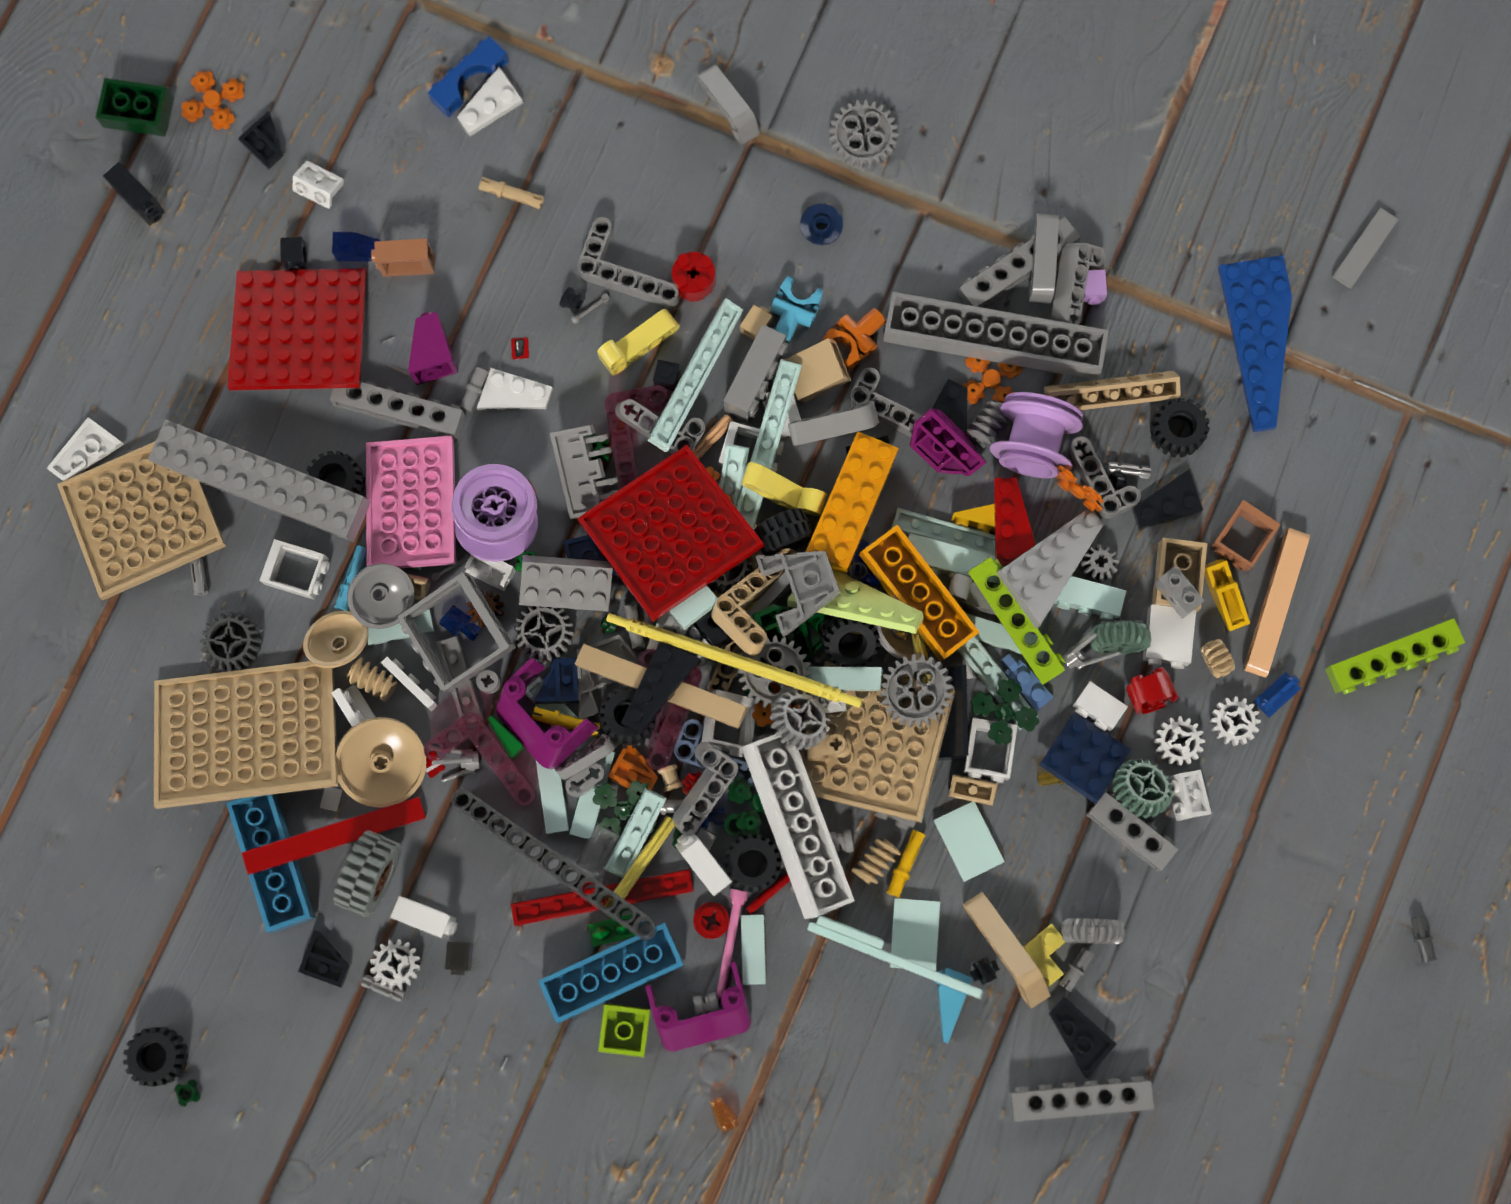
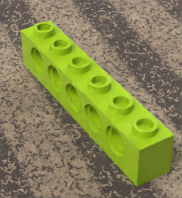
M988 557L968 570V573L1041 684L1044 685L1065 671L1063 665L1066 662L1059 652L1054 654L1050 648L1054 644L1047 633L1042 636L1038 627H1034L1001 579L999 585L995 588L987 585L988 577L992 575L999 577L997 572L1003 568L997 558L992 560L991 557ZM1004 594L1012 597V603L1007 607L999 603L1000 597ZM1021 613L1024 615L1025 619L1021 625L1012 623V616L1014 614ZM1034 632L1037 635V640L1033 644H1027L1024 641L1026 633ZM1040 651H1047L1049 653L1048 661L1044 663L1037 661V654Z
M1455 618L1333 664L1327 667L1325 671L1335 694L1343 691V694L1346 695L1356 691V686L1362 683L1365 687L1377 683L1376 678L1384 675L1385 679L1397 675V670L1405 668L1408 671L1418 667L1417 662L1425 660L1426 663L1439 659L1438 654L1446 652L1447 655L1460 650L1458 646L1464 644L1465 641ZM1433 637L1440 640V647L1434 645ZM1413 645L1419 647L1420 655H1416L1413 652ZM1392 653H1396L1400 657L1399 663H1395L1392 660ZM1371 661H1376L1379 664V671L1372 669ZM1351 669H1355L1358 671V679H1354L1351 676Z

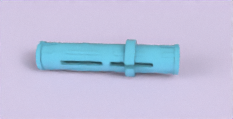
M356 546L343 584L339 586V596L334 605V608L337 610L348 611V588L353 578L365 565L367 558V548Z

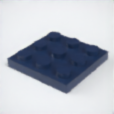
M1074 712L1039 766L1096 804L1131 749Z

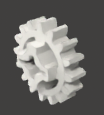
M1237 696L1232 699V702L1229 698L1224 699V704L1219 702L1216 705L1219 710L1211 712L1216 716L1210 720L1211 723H1215V727L1211 730L1219 732L1216 737L1217 739L1225 738L1224 744H1228L1231 740L1233 746H1237L1239 741L1244 745L1247 743V739L1252 740L1255 738L1252 732H1259V729L1255 727V725L1261 723V720L1255 719L1259 711L1253 712L1254 704L1252 703L1247 706V699L1245 698L1241 702H1239ZM1229 707H1236L1233 712L1224 711ZM1237 717V722L1240 724L1234 726V721L1231 719ZM1221 722L1224 723L1226 730L1222 727ZM1238 730L1246 731L1241 736H1235Z
M1181 716L1177 717L1176 722L1173 718L1168 719V724L1162 723L1161 727L1163 730L1156 731L1160 738L1154 740V743L1160 744L1156 751L1164 753L1161 759L1168 757L1169 764L1177 761L1178 766L1183 764V760L1187 765L1191 763V758L1197 760L1199 756L1196 752L1201 753L1204 750L1199 745L1205 743L1204 739L1199 738L1203 731L1197 732L1196 730L1198 724L1190 725V718L1183 722ZM1181 727L1187 729L1190 733L1182 731ZM1170 730L1169 741L1165 742L1166 734ZM1178 738H1188L1182 744L1172 745V743L1175 742V740H1177ZM1194 740V746L1190 752L1189 745ZM1169 750L1178 752L1179 756L1171 753Z
M400 939L397 940L396 944L388 940L387 947L381 943V951L374 950L373 953L377 958L370 959V963L375 965L370 971L371 973H377L374 977L376 982L382 980L381 987L384 988L389 984L390 990H393L394 986L398 985L399 989L402 990L403 983L410 986L409 979H417L414 971L420 970V966L415 963L420 961V957L414 956L417 952L415 948L409 950V942L402 946ZM396 950L402 951L408 956H401L397 954ZM388 953L386 960L381 962L384 955ZM393 956L395 957L397 962L400 963L398 964V973H396L395 969L392 966L394 961ZM410 967L408 973L403 977L402 974L405 969ZM382 973H389L394 976V979H389Z

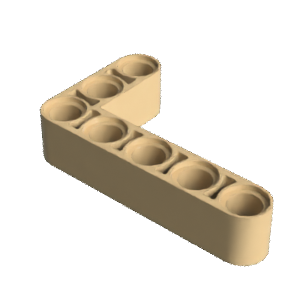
M784 548L777 554L794 555L797 553L793 549ZM758 567L721 595L713 607L712 619L750 656H756L762 651L767 635L744 610L762 597L785 572V569L775 572L773 575L763 577Z
M980 892L963 903L970 918L1015 979L1019 992L1029 1008L1032 1009L1049 998L1050 994L1040 970L984 893Z

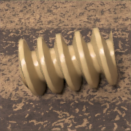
M360 657L350 668L347 680L352 685L357 684L359 689L365 688V692L368 694L372 692L376 698L380 696V700L386 702L397 686V681L392 682L394 675L391 674L385 678V670L377 674L378 666L370 670L371 663L368 661L363 666V658Z
M882 836L883 841L878 839L874 841L878 848L869 847L872 855L866 853L863 855L866 862L858 861L860 869H852V872L869 886H871L870 882L879 883L875 877L876 875L884 876L881 868L890 869L887 861L895 862L892 854L901 855L900 851Z

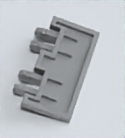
M593 424L550 433L570 519L580 517L601 503L603 499H607L619 491L613 490L603 493L602 490L603 485L617 483V477L597 480L598 478L605 477L601 458L592 460L591 457L611 453V448L603 447L593 450L592 442H602L608 439L607 434L587 437L586 435L595 433Z

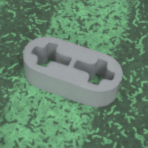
M593 763L573 775L566 782L567 793L575 798L586 794L603 781L605 777L603 767L600 764ZM590 769H600L598 779L594 777L589 780L585 779L591 774ZM583 780L585 781V783H583L580 786V792H571L570 789H572L573 787L571 784L572 782L575 781L578 784Z

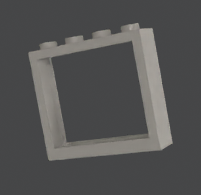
M460 573L397 616L401 622L402 631L406 635L408 634L412 640L411 646L417 653L421 654L424 659L422 661L427 671L432 672L435 677V685H438L443 692L453 691L516 648L469 573ZM462 587L498 644L499 649L451 681L414 619Z

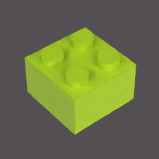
M604 1003L598 1052L644 1057L650 1008Z

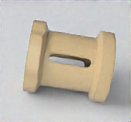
M676 764L657 770L658 774H661L665 785L664 792H669L683 786L676 772Z

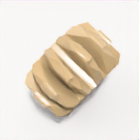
M1212 640L1201 647V656L1214 677H1224L1235 670L1232 655L1222 640Z

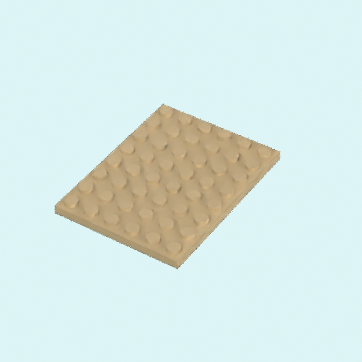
M307 661L154 681V807L161 809L338 786L335 698L331 693L335 691L334 668H321Z

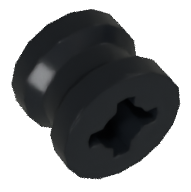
M568 287L563 293L559 305L562 308H569L572 313L576 314L583 305L585 295L576 293L573 288Z

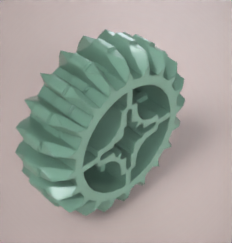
M1138 621L1106 622L1105 624L1096 625L1091 629V635L1097 633V637L1090 642L1092 650L1097 653L1108 654L1121 651L1120 655H1126L1136 652L1140 653L1150 647V628Z
M1141 758L1131 759L1125 764L1123 763L1115 772L1112 792L1118 794L1115 800H1121V807L1126 806L1128 813L1134 811L1136 817L1142 815L1144 818L1157 816L1166 810V807L1172 801L1173 792L1171 789L1173 784L1168 783L1170 776H1164V769L1159 770L1157 763L1151 765L1149 759L1144 762Z

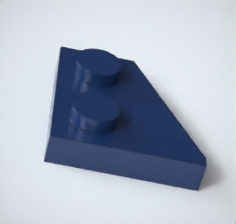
M577 658L554 659L550 671L546 675L538 695L535 697V704L578 703V670L575 665Z

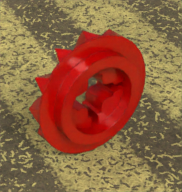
M715 902L701 905L693 917L695 930L699 935L707 939L721 937L729 927L730 918L727 910ZM716 911L715 920L721 925H712L706 930L708 922L702 916L711 917Z

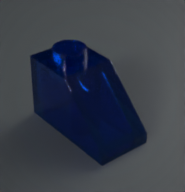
M333 232L332 254L337 261L372 262L371 250L375 249V242L380 240L356 232Z

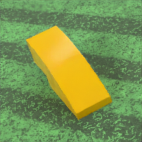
M1219 559L1206 564L1204 577L1228 631L1250 624L1237 582L1233 580L1227 560Z

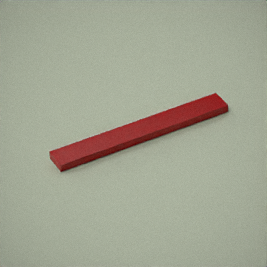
M416 797L241 852L247 874L251 875L358 841L360 836H363V833L367 832V830L380 834L424 820L426 817L420 799Z
M690 869L640 878L624 900L634 904L694 892ZM619 883L604 886L614 892ZM595 887L585 889V894H592L595 891ZM575 892L511 904L515 927L599 910ZM608 897V898H606V899L604 900V902H603V907H604L605 903L607 902V900H608L610 897Z

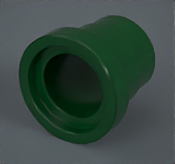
M731 814L726 818L724 826L729 835L735 837L742 835L741 830L734 832L729 827L733 820L741 818V814Z

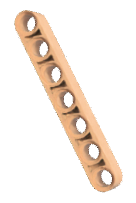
M1287 528L1243 671L1264 678L1267 677L1270 671L1310 534Z

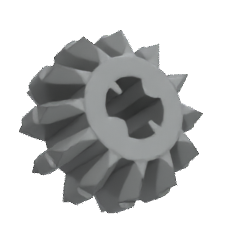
M1097 544L1096 550L1090 546L1088 549L1089 553H1085L1083 557L1085 561L1081 562V566L1088 567L1083 573L1084 575L1091 573L1090 580L1093 581L1096 576H1098L1099 582H1103L1104 576L1110 580L1112 578L1111 573L1118 571L1115 565L1119 564V560L1112 559L1117 553L1115 551L1108 553L1110 546H1106L1102 550L1101 544ZM1098 559H1101V563L1104 562L1102 567H1099V564L1096 565L1095 562Z

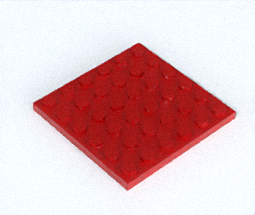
M366 268L237 271L227 381L228 389L360 388L367 284Z
M688 445L577 518L578 522L652 622L764 547L761 539Z

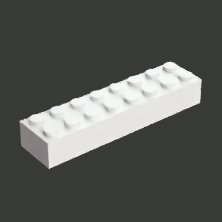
M774 734L742 746L741 749L804 919L815 918L854 902V898L799 750L796 749V746L789 748L787 741L781 743L782 737L775 736Z

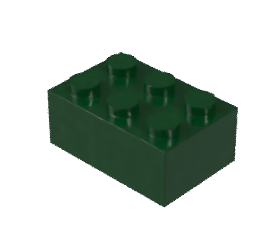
M104 78L95 118L103 128L165 137L174 97L165 86Z

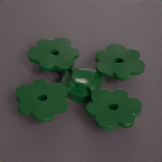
M1002 679L998 682L999 689L997 694L1002 696L1004 702L997 704V706L992 702L991 695H985L981 691L977 692L975 697L970 700L971 705H973L972 711L976 715L982 714V716L987 717L990 712L994 711L998 722L990 724V730L987 734L991 740H995L997 745L1002 743L1009 744L1012 741L1011 734L1013 730L1011 727H1008L1006 722L1010 721L1013 717L1018 721L1017 725L1019 728H1025L1029 732L1033 731L1035 725H1038L1040 722L1037 718L1038 713L1034 708L1028 709L1023 706L1020 711H1016L1014 714L1012 706L1008 703H1011L1013 700L1017 701L1020 698L1019 694L1022 692V687L1017 683L1015 684L1013 679Z
M738 777L727 787L729 790L727 798L730 801L736 800L738 804H742L744 800L750 799L751 807L754 810L742 812L741 818L736 821V826L742 829L743 835L752 834V836H755L759 833V827L762 825V820L758 819L759 815L757 812H764V808L758 792L752 795L749 790L751 787L750 783L744 782L742 778Z
M637 780L632 781L630 788L626 790V794L629 796L628 801L622 800L618 803L616 798L618 792L612 789L610 784L605 783L602 787L595 788V795L592 799L593 803L600 805L602 809H606L608 806H615L614 813L617 816L611 819L605 816L597 824L596 829L601 833L600 837L602 839L608 838L610 841L618 839V834L622 833L623 830L619 826V819H630L634 811L633 805L638 803L644 789H648L647 783H640ZM652 827V829L650 830V832H649L648 835H651V834L654 833V828H653V827Z

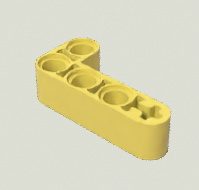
M663 309L615 343L613 340H609L604 343L597 351L599 359L611 375L615 376L674 334L680 325L667 309Z
M748 462L741 485L787 510L803 508L806 515L821 516L827 493L821 490L803 488L765 466L753 462Z

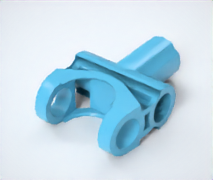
M787 276L780 286L770 309V312L781 316L775 330L786 335L787 344H790L798 324L811 328L823 295V290L817 288L815 293L808 299L800 300L795 298L791 293L794 278Z

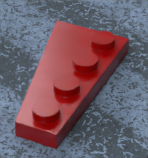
M994 478L995 559H998L1002 567L1007 566L1036 545L1017 478Z

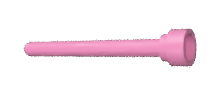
M730 889L729 898H731L730 903L733 904L716 996L720 1000L727 988L741 905H744V901H747L748 892Z

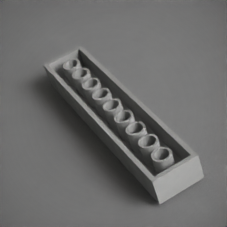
M892 292L883 342L1098 380L1103 369L1109 330Z
M166 419L148 458L149 461L160 467L351 542L355 541L371 503L364 496Z

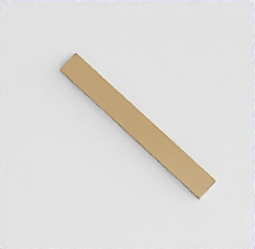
M583 644L575 662L577 667L634 689L638 688L647 670L643 666ZM683 682L674 692L675 695L670 701L668 700L670 703L739 729L748 709L744 705Z

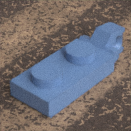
M1010 654L1001 660L1008 669L1004 673L1008 679H1013L1015 684L1017 683L1022 687L1020 694L1031 708L1038 711L1053 698L1051 693L1021 660L1016 662Z

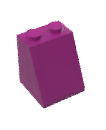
M425 312L415 319L408 370L416 385L458 373L444 325L437 312Z

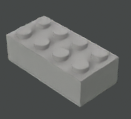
M762 324L723 401L724 413L747 424L751 418L755 419L759 411L760 399H765L766 393L769 391V388H767L769 381H774L779 361L781 359L785 360L788 350L786 349L788 344L786 343V335Z
M523 555L519 605L609 611L613 567L608 561Z

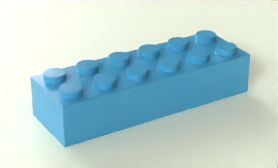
M277 794L240 798L226 803L241 852L290 837ZM298 860L249 875L266 933H276L316 918Z
M663 923L656 926V936L649 941L634 936L538 980L556 1024L685 966L667 924Z

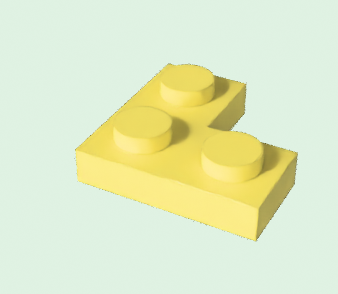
M1052 923L1023 946L1043 975L1047 988L1064 975L1049 957L1065 943L1062 935Z

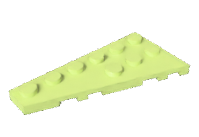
M832 569L841 594L817 611V613L916 634L923 621V612ZM792 592L787 599L788 606L797 608Z

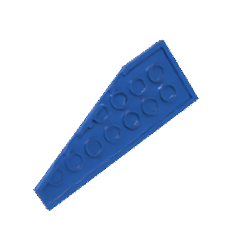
M1283 255L1224 264L1218 267L1253 433L1273 430L1277 426L1292 293Z

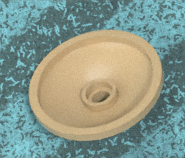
M342 610L326 614L318 619L307 631L303 642L304 653L311 663L321 668H336L345 665L355 659L364 649L368 640V627L359 623L350 611Z

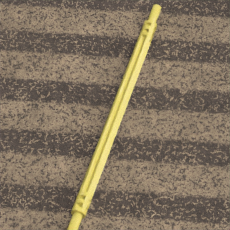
M609 613L607 616V622L625 627L627 631L837 703L841 701L858 708L862 705L863 699L843 693L841 689L633 618L626 619Z

